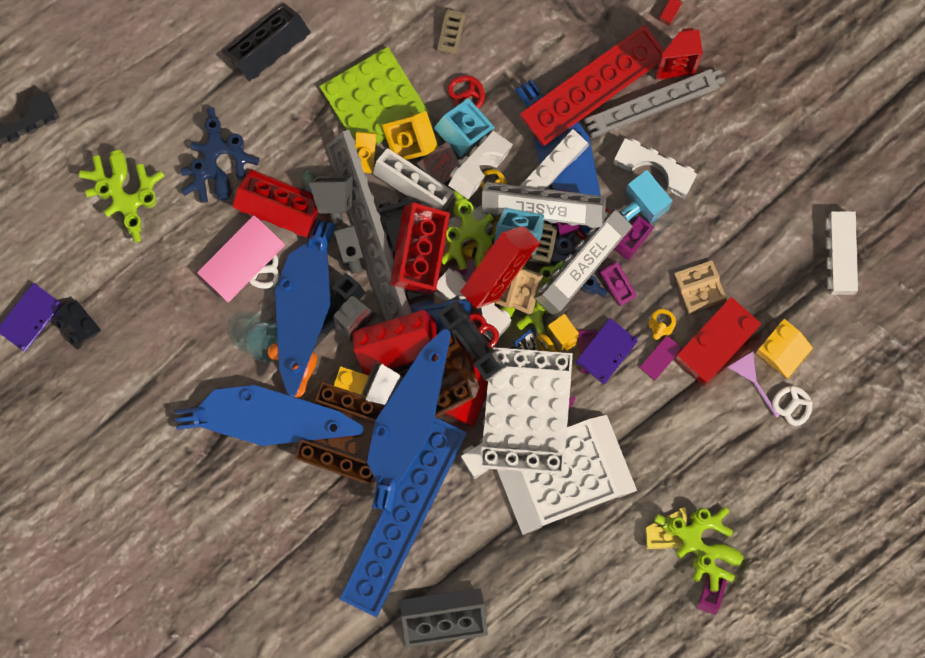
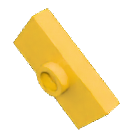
M356 131L355 148L361 158L364 173H373L376 133Z

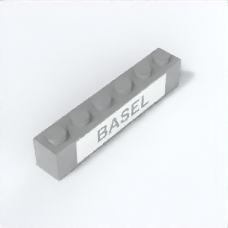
M486 182L482 190V213H490L492 216L502 215L506 207L543 214L544 220L550 223L562 222L572 226L586 225L590 228L602 227L605 219L606 197Z
M617 210L610 213L605 212L602 227L591 228L587 232L588 237L586 240H581L575 246L576 251L574 254H569L562 263L564 265L562 268H557L550 275L552 279L549 283L545 282L538 289L539 294L535 299L551 315L559 313L633 226Z

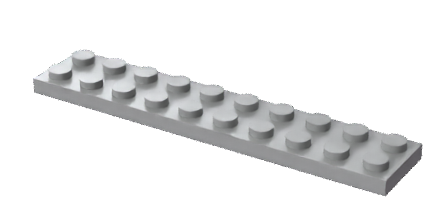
M350 130L342 131L326 145V149L335 176L353 177L352 207L348 210L352 226L355 228L363 259L384 321L411 314L412 309L408 304L405 289L390 285L394 263L393 253L389 248L386 232L383 230L380 222V215L376 210L374 197L370 192L367 176L364 174L361 165V158L357 154L354 138L351 136Z

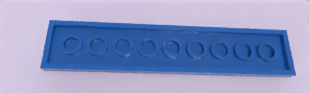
M434 418L431 435L397 486L392 512L383 510L340 597L341 601L376 618L378 617L467 432L438 418Z

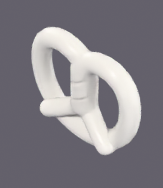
M277 255L272 258V264L265 265L249 281V284L262 289L272 288L277 285L280 279L277 269ZM259 273H273L274 275L273 280L270 282H259L256 280Z
M796 386L782 388L776 393L772 401L774 410L779 415L784 416L787 422L794 426L805 423L812 411L813 402L803 389ZM791 392L793 399L785 409H781L778 405L780 398L784 394ZM799 404L806 405V410L800 419L795 420L791 417V413Z

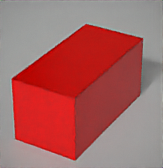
M669 0L659 21L670 27L682 6V2L679 0Z

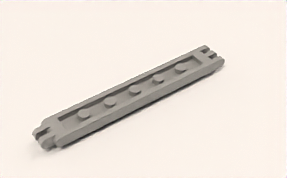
M710 69L584 119L585 124L594 123L589 125L587 129L588 131L597 130L590 134L591 138H595L720 88L719 84L724 83L726 80L724 77L716 79V77L723 74L721 70L713 72Z

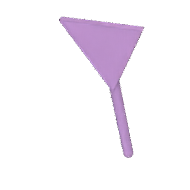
M753 352L728 366L729 369L753 382L775 417H778L779 414L774 410L772 403L756 381Z

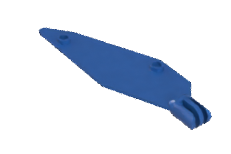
M532 79L528 80L527 83H523L521 87L515 88L516 93L527 108L544 97ZM579 122L544 147L541 146L534 136L540 165L574 129L588 142L589 146L559 174L551 185L556 191L567 189V192L601 196L590 138ZM580 225V227L588 237L587 232L591 228L586 225Z
M317 219L308 242L288 255L275 289L279 371L289 396H295L298 392L330 307L327 247L335 224Z
M448 329L442 330L422 349L375 421L367 460L377 482L372 508L392 512L398 484L432 433L451 336Z
M257 385L215 389L199 407L174 410V414L193 412V415L176 417L175 422L194 421L192 424L177 425L176 430L201 427L261 446L301 442V439L310 441L361 435L364 432V427L340 411ZM331 424L337 425L336 431L331 430Z

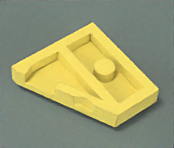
M686 507L669 516L671 518H682L685 526H687ZM653 523L645 529L647 549L681 548L683 545L680 537L668 535L659 523Z

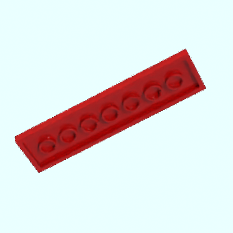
M643 25L520 113L519 116L541 146L544 147L657 66L665 50L648 27Z

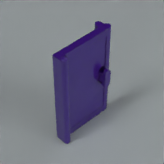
M33 283L0 324V334L23 352H26L63 304Z
M610 318L576 360L575 364L582 366L605 385L638 342V338L636 336L633 337Z

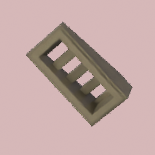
M446 10L437 51L457 55L466 19L465 13ZM449 19L458 20V21H460V23H459V22L450 21ZM447 26L456 27L458 31L448 29ZM445 34H449V35H453V36H457V37H456V39L450 38V37H445ZM443 42H449L455 45L454 47L443 45Z
M543 223V229L552 231V234L542 233V237L550 239V242L540 240V244L549 246V248L537 247L536 251L547 253V256L536 254L535 251L534 255H531L529 259L530 262L546 266L550 265L558 227Z

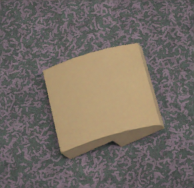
M713 261L674 273L689 314L727 301Z
M522 268L499 301L494 303L506 308L513 307L527 314L533 313L536 302L535 298L538 295L543 275Z

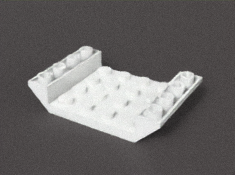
M493 347L506 368L488 380L480 468L563 475L573 353Z
M607 415L588 419L567 427L563 475L497 469L522 535L611 499L620 498L637 491Z

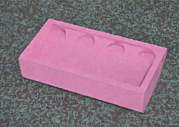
M253 215L197 273L229 303L285 244Z

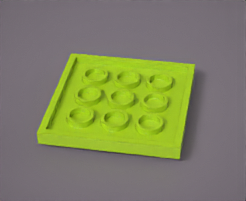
M389 47L320 86L321 91L345 130H350L354 141L356 139V131L376 133V145L387 140L382 127L383 124L423 111H427L429 115V111Z

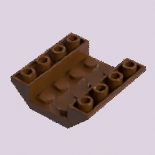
M451 331L434 418L475 398L479 390L470 354ZM412 364L392 370L405 377Z
M322 382L315 400L316 404L340 411L364 427V432L361 435L310 441L301 439L294 459L373 486L375 477L367 460L375 421L386 405L366 401L359 394ZM331 424L330 426L333 431H336L338 428L336 424Z

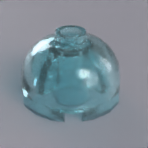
M258 321L245 331L243 336L245 349L252 358L266 363L272 360L267 352L272 344L278 343L276 323Z

